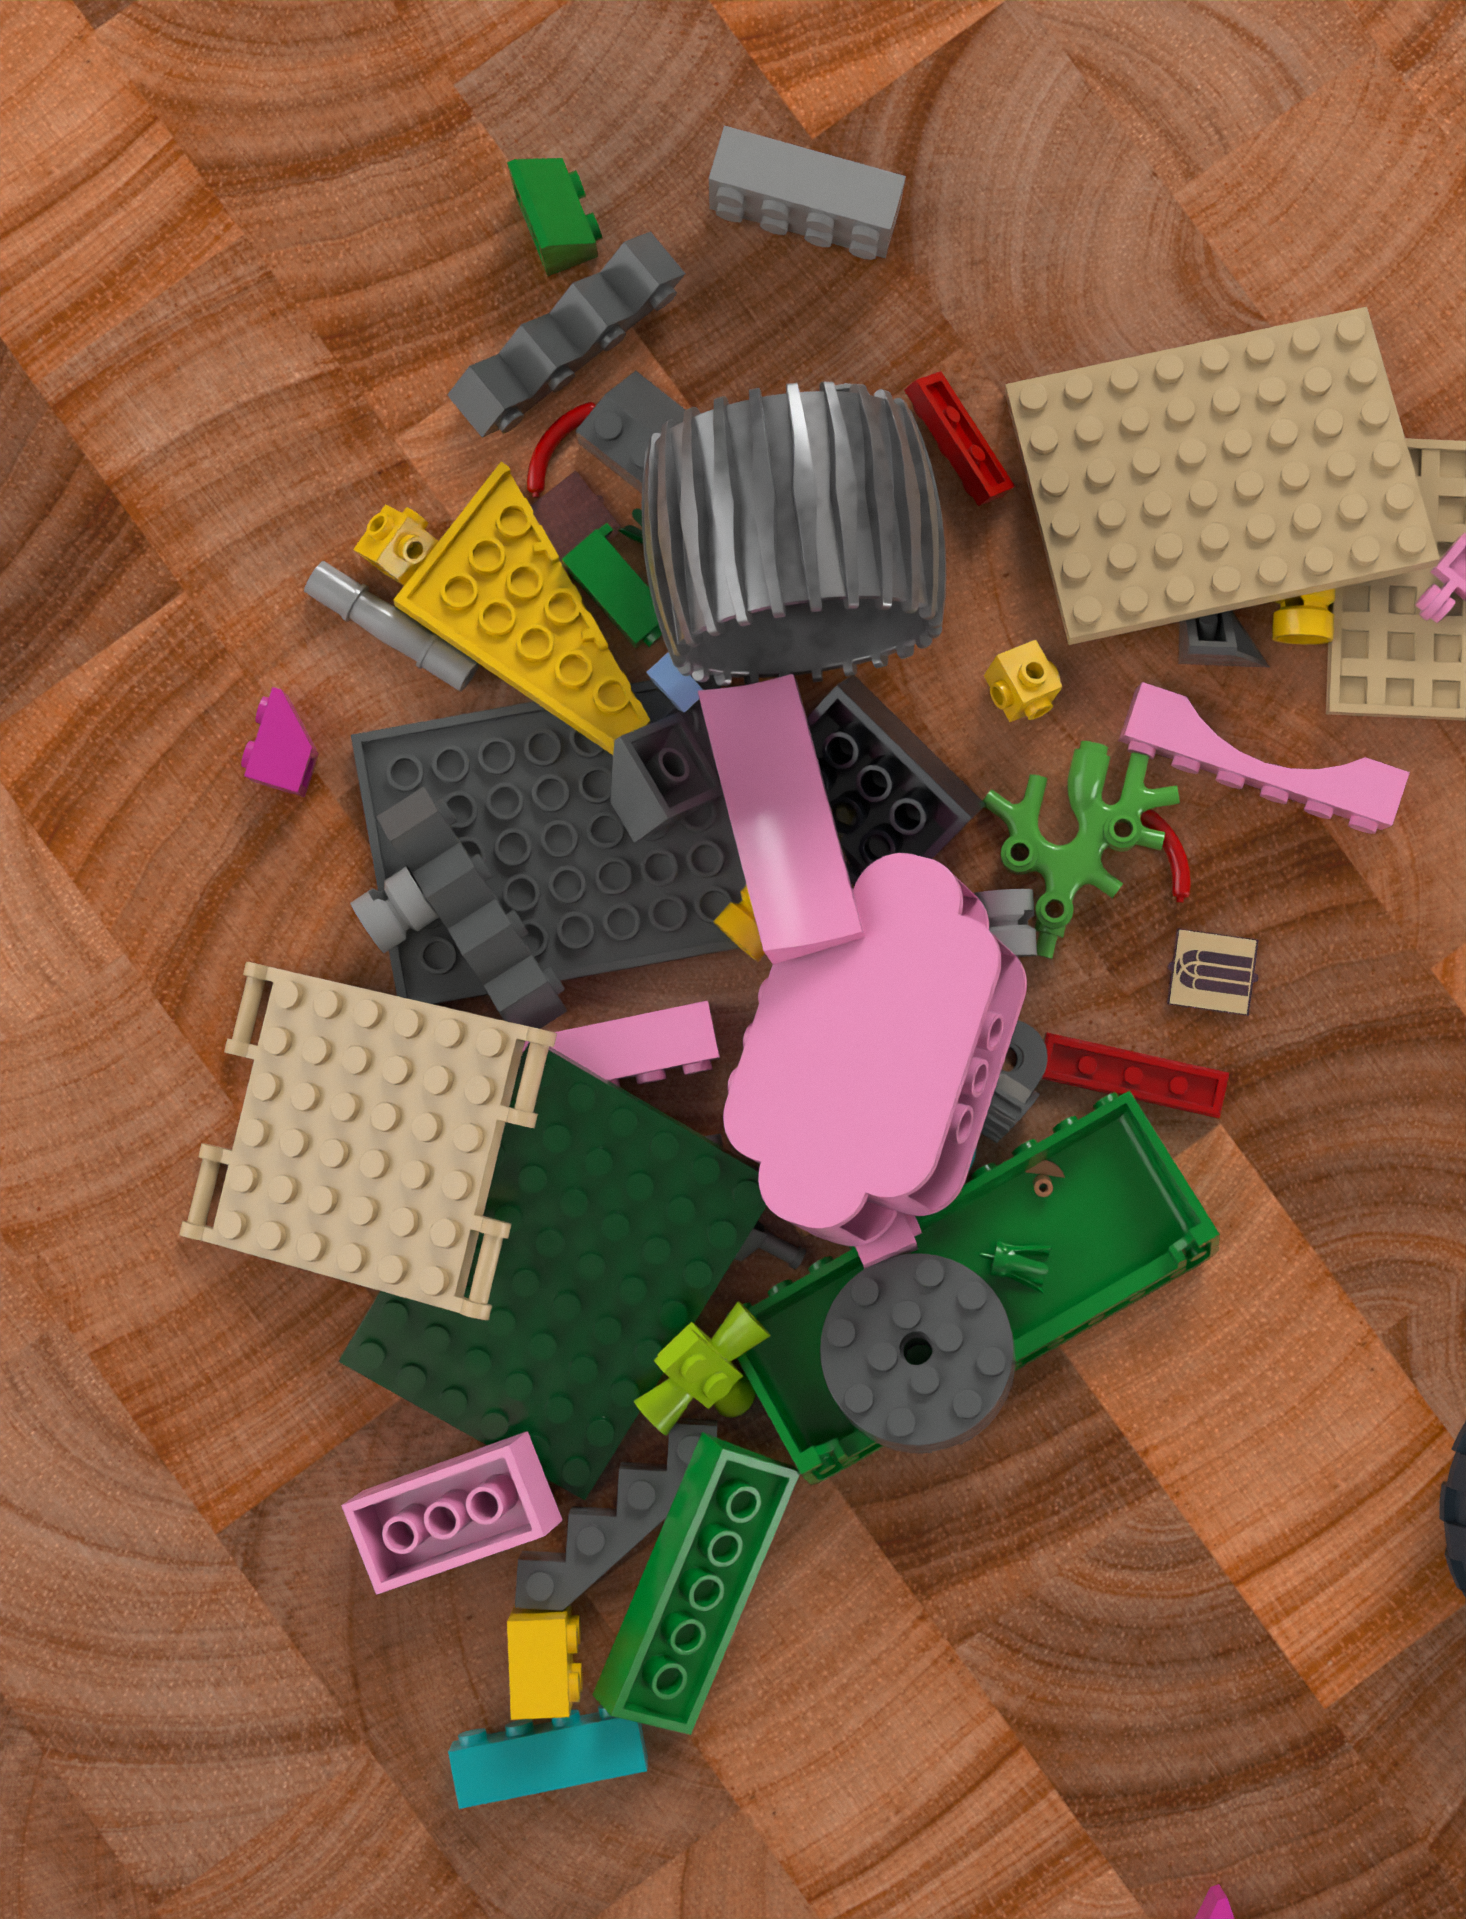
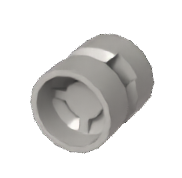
M404 867L384 880V890L381 892L371 889L351 902V906L360 922L383 953L406 940V931L408 929L420 931L439 918L408 867Z
M1005 889L974 893L987 911L989 931L1018 958L1036 956V930L1028 925V920L1034 916L1033 889Z

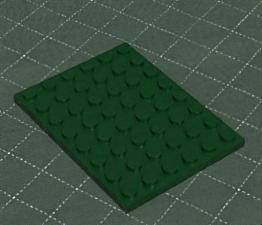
M528 1042L522 1052L509 1106L511 1108L515 1107L530 1042ZM549 1047L533 1112L538 1114L535 1129L505 1122L483 1214L485 1217L512 1224L508 1239L503 1238L488 1300V1304L492 1305L489 1320L468 1317L454 1311L379 1291L338 1362L487 1446L528 1431L546 1479L585 1500L640 1412L634 1400L655 1388L664 1373L654 1361L658 1357L657 1354L691 1322L695 1323L767 1205L762 1198L759 1188L758 1167L614 1083L605 1080L559 1051ZM481 1232L478 1235L464 1293L466 1298H469L483 1241L484 1233Z

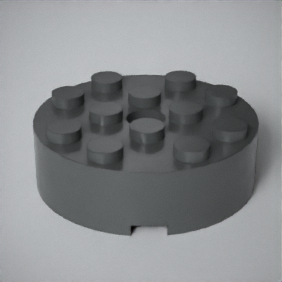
M916 1253L890 1257L865 1268L844 1286L833 1301L827 1313L821 1335L820 1354L823 1374L839 1408L852 1425L874 1442L896 1451L918 1454L932 1453V1451L947 1449L971 1440L981 1433L998 1415L1010 1393L1014 1379L1016 1361L1014 1340L1007 1314L999 1298L992 1288L975 1272L958 1262L941 1256ZM926 1344L932 1350L930 1359L921 1365H912L907 1362V1351L915 1345Z

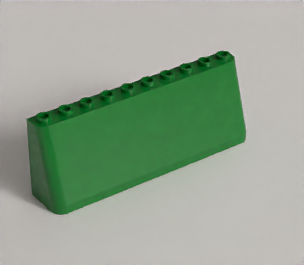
M1130 1090L1120 1096L1115 1092L1101 1098L1093 1105L1094 1111L1079 1120L1076 1116L1066 1118L1052 1129L1054 1134L1040 1142H1037L1036 1139L1024 1142L1012 1151L1013 1157L997 1166L995 1162L982 1166L971 1175L972 1181L963 1185L958 1196L947 1207L930 1215L915 1216L922 1234L914 1237L918 1250L909 1254H930L958 1262L980 1276L999 1298L1007 1314L1014 1340L1016 1355L1015 1371L1193 1270L1219 1251L1220 1233ZM1043 1160L1055 1163L1064 1174V1177L1047 1175L1053 1185V1191L1047 1197H1040L1034 1191V1178L1040 1174L1025 1172ZM1043 1183L1039 1188L1043 1189L1047 1184ZM997 1239L1012 1245H1053L1052 1249L1048 1250L1050 1253L1048 1258L1035 1260L1046 1264L1049 1269L1046 1274L1040 1275L1044 1283L1038 1286L1043 1289V1294L1010 1278L990 1276L992 1260L982 1258L979 1254L994 1255ZM849 1246L850 1251L836 1259L833 1256H827L818 1260L808 1268V1275L794 1283L791 1279H787L776 1284L768 1290L767 1294L769 1297L754 1306L750 1302L742 1304L764 1326L771 1336L737 1357L800 1474L810 1485L829 1479L885 1447L866 1437L846 1418L827 1386L821 1365V1335L827 1313L844 1286L864 1270L855 1246ZM926 1344L915 1345L907 1351V1362L912 1365H921L930 1359L932 1350Z

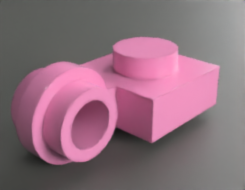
M1466 533L1457 538L1440 559L1437 567L1430 571L1444 585L1439 588L1433 583L1415 603V606L1421 610L1419 615L1426 621L1431 618L1434 622L1438 623L1450 611L1456 602L1450 597L1453 591L1466 602Z

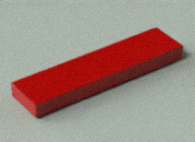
M1045 1032L1043 1041L1047 1049V1066L1041 1078L1042 1080L1105 1094L1116 1092L1118 1096L1130 1090L1136 1101L1220 1118L1229 1078L1228 1072Z

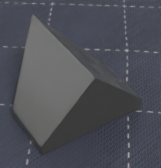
M1232 610L1179 621L1178 664L1270 668Z

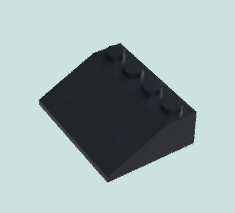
M851 675L837 684L807 717L849 879L853 886H855L862 872L870 864L884 856L907 853L933 859L986 805L855 675Z

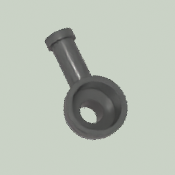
M757 1221L734 1259L744 1261L760 1248L789 1264V1267L796 1270L806 1254V1249L801 1246L796 1247L770 1233L762 1223Z

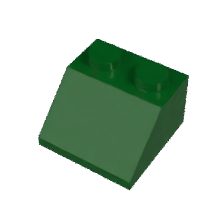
M563 158L514 159L507 162L514 194L547 277L597 258L596 241L603 239L594 213L585 215L579 199L586 197L577 171L574 170L568 173Z

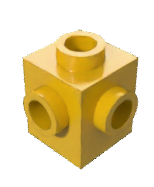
M385 504L380 513L376 514L369 521L365 534L353 550L384 575L405 585L439 541L425 530L429 523L418 513L408 507L403 512H400Z
M1037 640L996 655L983 675L990 686V694L994 704L1004 711L1009 722L1027 716L1028 720H1034L1043 716L1053 708L1052 701L1063 687L1056 666L1047 660Z

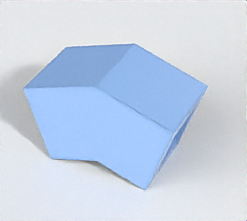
M666 653L647 671L652 682L678 710L686 712L699 700L698 691L703 689L691 675L684 676L678 671V668L673 665L669 653Z

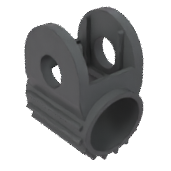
M1017 1021L1009 1045L1016 1054V1065L1009 1072L1001 1070L981 1134L995 1143H998L1015 1126L1040 1094L1034 1089L1041 1080L1047 1066V1049L1042 1037L1033 1027L1022 1021Z

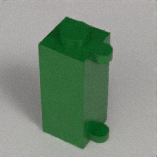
M606 523L601 528L594 530L562 558V566L635 649L643 642L650 648L663 637L655 613L650 588L608 542L606 538L614 530Z

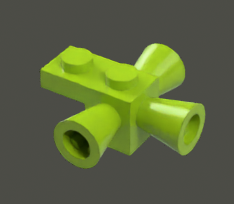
M739 1301L712 1339L691 1322L657 1354L658 1357L654 1360L670 1378L634 1400V1403L643 1415L665 1436L669 1434L693 1398L697 1399L708 1409L714 1405L722 1416L730 1418L740 1416L750 1408L755 1399L756 1392L748 1377L740 1373L731 1361L771 1335Z

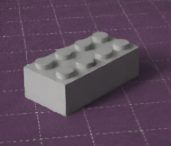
M724 125L709 176V209L715 210L717 216L727 221L742 222V219H747L760 223L762 229L773 234L785 235L789 231L804 235V239L807 242L816 246L830 247L831 243L849 248V252L859 258L868 260L875 259L876 256L886 258L901 206L906 176Z

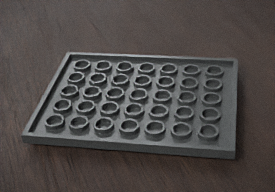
M709 675V679L706 682L696 681L703 690L721 688V685H717L714 675ZM652 680L631 683V689L650 718V724L678 712L681 713L719 778L700 699L686 712H682L675 707ZM534 701L351 735L378 891L384 890V880L407 867V865L389 841L376 816L420 788L425 787L434 802L440 798L445 800L457 819V822L451 825L453 831L469 856L473 857L479 854L490 870L493 878L488 880L487 884L505 912L508 914L515 910L529 932L528 935L523 937V940L542 970L551 966L560 981L740 949L713 923L730 902H741L740 891L746 885L724 795L668 828L634 843L611 804L613 755ZM440 917L420 931L408 929L406 931V940L389 950L396 994L399 997L435 1005L489 995L480 979L461 954Z

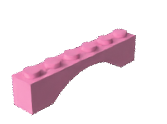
M1144 682L1135 689L1118 740L1129 744L1127 751L1130 753L1144 754L1149 756V759H1154L1155 754L1173 759L1171 766L1181 771L1198 774L1199 769L1217 774L1215 780L1223 785L1242 789L1243 785L1247 784L1261 789L1260 796L1267 800L1287 804L1288 799L1306 804L1304 811L1309 814L1326 819H1331L1332 814L1350 819L1349 827L1370 834H1375L1377 829L1383 830L1393 825L1410 773L1366 757L1345 765L1323 769H1290L1264 763L1238 751L1217 736L1199 717L1186 696Z

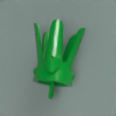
M997 1239L994 1255L980 1253L979 1256L992 1260L990 1276L1010 1278L1043 1294V1289L1038 1286L1044 1283L1040 1275L1046 1274L1049 1269L1046 1264L1035 1260L1048 1258L1050 1254L1048 1250L1052 1249L1053 1245H1012Z

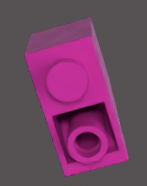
M272 687L269 698L263 696L259 703L255 721L260 724L255 742L249 741L245 747L241 766L246 768L244 776L252 782L305 798L319 753L289 696L281 689Z

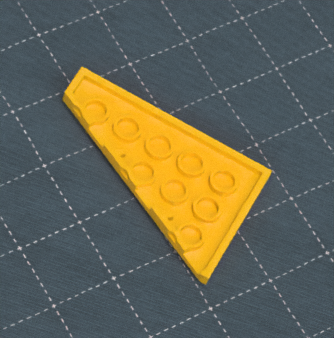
M500 462L393 599L394 605L613 755L614 740L624 734L649 725L650 718L641 702L635 697L631 684L616 663L608 648V643L593 616L587 611L579 591L569 579L542 525H539L533 514L532 507L528 500L524 498L512 477L509 466Z

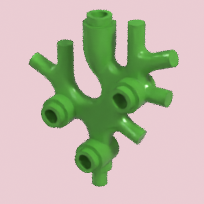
M1081 741L1079 749H1074L1067 779L1069 803L1079 823V829L1076 837L1065 845H1055L1048 842L1041 835L1038 827V817L1048 778L1030 774L1024 798L1018 804H1012L992 789L983 799V802L986 804L984 807L997 815L1007 825L1010 833L1009 838L1001 848V862L1004 868L1014 875H1024L1031 871H1037L1045 880V894L1039 898L1035 909L1036 923L1034 929L1036 932H1039L1036 944L1037 956L1053 958L1057 937H1064L1066 926L1071 921L1073 915L1072 901L1080 887L1091 884L1112 899L1122 887L1123 883L1108 873L1101 862L1102 853L1107 847L1118 852L1128 851L1135 845L1161 850L1165 832L1144 827L1141 824L1140 817L1144 811L1156 807L1180 804L1177 785L1149 789L1144 785L1149 756L1131 753L1120 800L1114 805H1108L1102 799L1103 787L1111 759L1107 755L1108 747L1091 741ZM1118 823H1126L1131 829V834L1125 838L1119 837L1114 832V826ZM1022 846L1027 849L1029 856L1024 861H1015L1010 854L1012 849ZM1049 903H1059L1063 907V914L1058 918L1049 917L1045 911Z

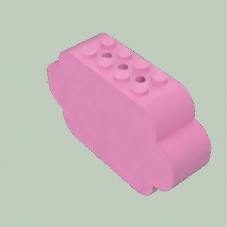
M907 853L891 854L876 860L862 872L854 889L852 888L865 935L864 938L772 965L769 977L762 982L759 989V1006L754 1021L748 1025L744 1033V1050L739 1065L732 1071L728 1080L727 1089L729 1094L723 1114L725 1132L737 1151L760 1164L759 1188L768 1208L780 1218L819 1238L845 1246H859L876 1240L888 1230L897 1212L912 1216L930 1215L947 1207L958 1196L965 1183L1027 989V979L1022 963L1008 947L989 931L988 914L980 899L940 862Z

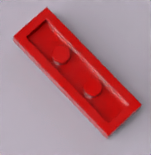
M942 371L916 379L904 389L912 402L915 413L924 421L937 441L940 452L950 461L962 480L965 491L973 497L978 507L1003 497L1016 487Z

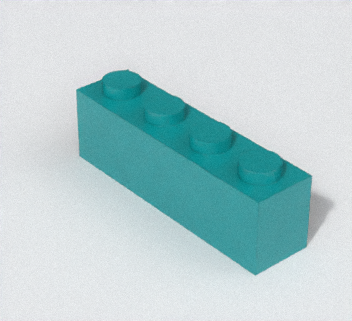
M600 1705L596 1713L580 1716L579 1710H571L569 1717L551 1718V1722L533 1725L532 1719L517 1720L506 1724L505 1731L487 1734L485 1728L462 1732L458 1735L459 1740L453 1741L448 1751L458 1807L462 1809L646 1772L648 1768V1755L642 1724L610 1716Z

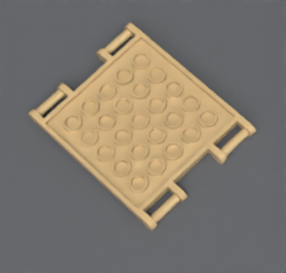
M246 961L243 975L247 976L232 1039H227L224 1050L225 1053L254 1059L233 1149L201 1143L198 1157L202 1158V1163L188 1220L182 1221L179 1235L440 1307L468 1317L489 1320L492 1305L488 1304L501 1245L503 1238L508 1239L512 1224L483 1216L505 1122L535 1129L538 1114L533 1113L548 1049L549 1047H554L557 1033ZM266 980L273 982L259 1042L258 1045L250 1044ZM528 1041L530 1045L515 1107L511 1108L509 1106L524 1043ZM224 1163L228 1165L214 1226L210 1227L206 1225L220 1164ZM481 1232L484 1233L470 1295L469 1298H466L464 1293L478 1235Z

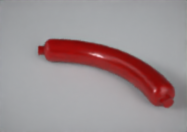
M587 402L569 410L559 417L542 435L532 454L527 474V490L532 493V498H540V493L545 489L547 467L553 452L571 431L582 424L596 406L594 402Z
M1152 809L1144 811L1140 817L1141 824L1146 828L1165 832L1162 847L1171 868L1172 895L1176 897L1177 903H1183L1184 898L1190 895L1191 886L1190 869L1185 850L1174 830L1158 813Z

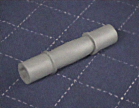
M322 561L314 569L304 588L306 594L341 615L344 621H354L383 643L417 661L416 667L419 669L424 668L460 692L467 687L480 665L479 663L428 630L397 607L368 592L369 586L361 585L327 562Z

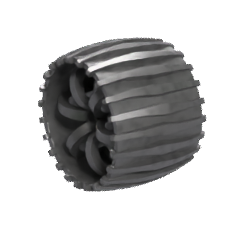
M821 382L819 391L799 392L797 383L786 384V394L762 397L760 388L749 390V400L729 404L726 396L715 398L714 409L700 413L698 408L691 407L684 411L683 422L678 424L675 420L670 419L662 425L661 433L652 434L645 451L642 483L644 557L650 592L659 626L672 663L682 675L689 676L692 674L693 678L699 682H706L709 679V675H714L717 685L722 686L730 685L732 677L743 678L745 685L758 683L759 678H779L789 674L802 675L812 673L813 682L823 681V671L843 668L845 676L856 675L857 664L872 661L874 667L878 669L888 665V655L897 652L899 658H908L914 654L915 644L918 648L924 649L931 645L933 638L939 637L942 632L946 597V549L942 512L931 462L912 411L901 398L893 399L891 393L883 389L877 390L874 396L869 395L866 386L863 384L851 385L850 392H838L833 382Z

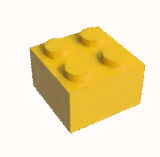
M571 1604L563 1611L515 1608L514 1605L507 1620L511 1720L569 1717L573 1702H580V1692L583 1691L582 1663H573V1654L578 1653V1644H581L580 1615H571Z

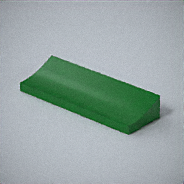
M701 1433L592 1694L610 1716L691 1735L799 1478L800 1472L796 1467L749 1451L707 1433Z

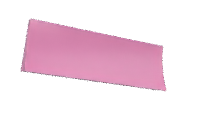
M794 674L748 685L699 690L698 695L763 951L772 964H777L864 938L863 927Z

